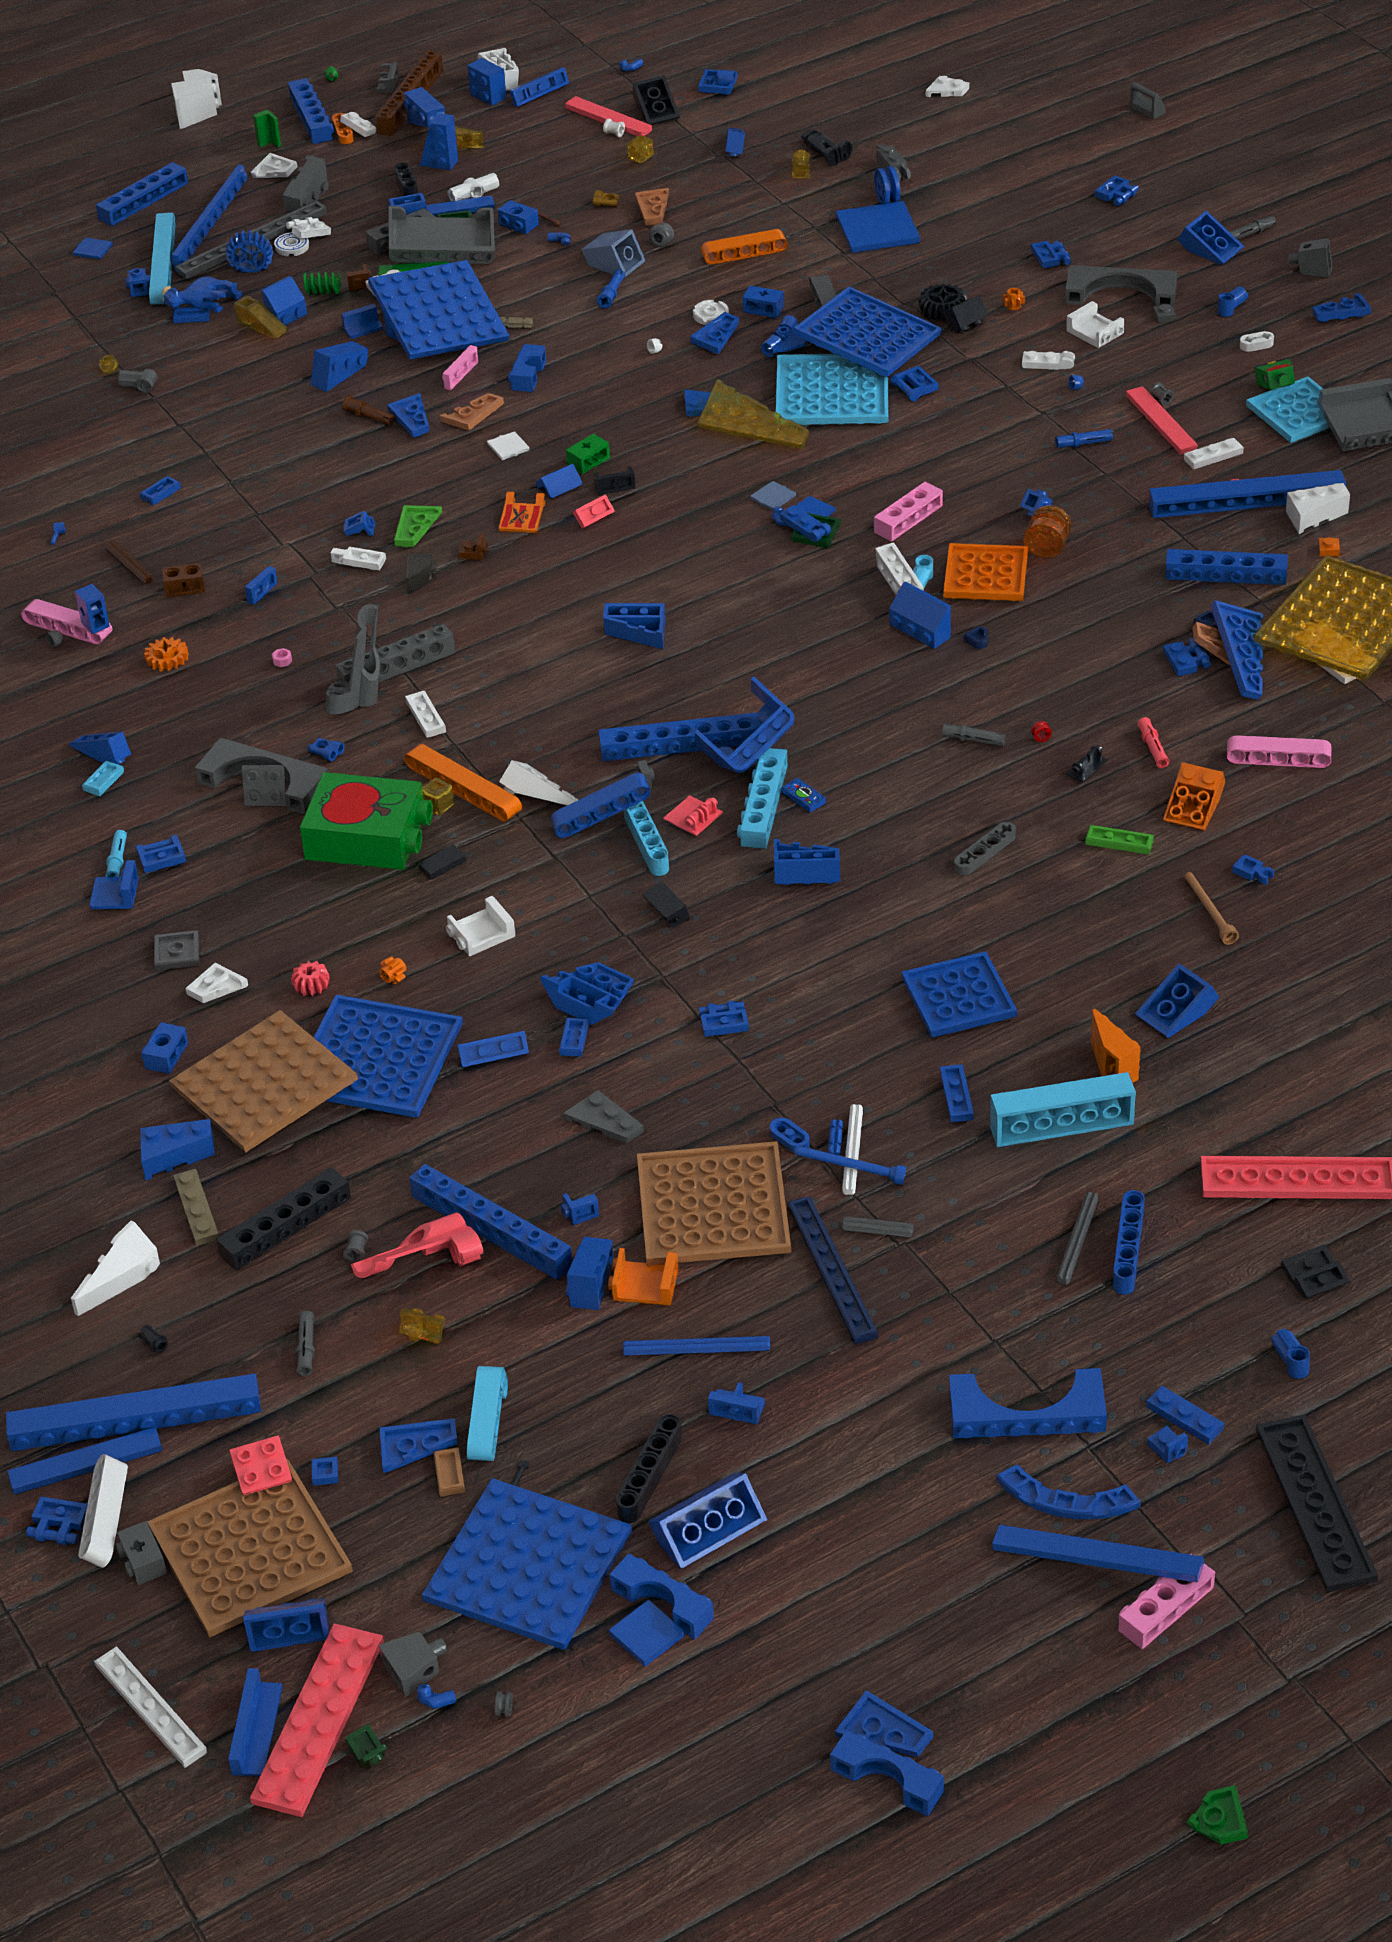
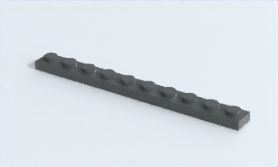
M316 200L251 232L255 234L258 231L259 236L264 234L265 239L271 240L283 233L292 231V228L287 229L286 222H290L293 219L305 220L308 217L313 219L320 218L327 213V207ZM227 242L175 266L176 273L187 279L226 261L225 250ZM240 247L236 249V253L240 252Z

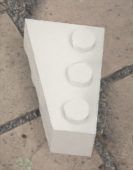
M506 48L478 53V59L484 58L504 69L506 92L518 87L519 69L515 62L511 61V56L507 54Z
M1344 483L1287 492L1286 513L1300 534L1307 527L1312 526L1314 528L1319 526L1321 521L1326 519L1331 521L1347 514L1350 493Z

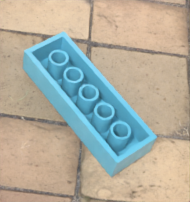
M1126 1072L992 1094L990 1128L996 1146L1002 1147L1134 1125L1136 1091L1129 1073Z

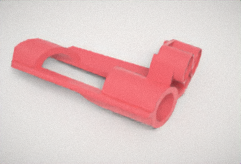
M456 1212L422 1224L410 1233L398 1248L353 1263L351 1267L355 1276L365 1278L388 1270L393 1265L395 1258L420 1250L427 1256L447 1248L450 1250L454 1263L462 1266L481 1259L480 1255L483 1254V1247L477 1233L471 1227L466 1226L463 1217Z

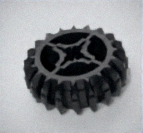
M943 283L942 285L936 284L935 286L930 285L929 288H924L920 295L919 305L921 313L925 317L929 316V319L934 318L936 321H944L946 318L943 311L968 299L966 292L962 288H958L957 285L951 286V284L945 285Z

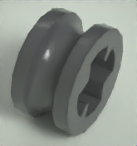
M502 1691L497 1692L495 1701L496 1716H500L503 1713L506 1717H510L513 1703L512 1692H508L506 1695H503Z

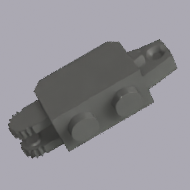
M876 145L878 168H883L885 171L887 166H893L899 181L903 178H911L907 161L893 145Z

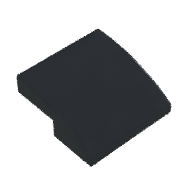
M1325 1244L1286 1258L1280 1263L1289 1280L1305 1299L1350 1282L1339 1260H1333Z

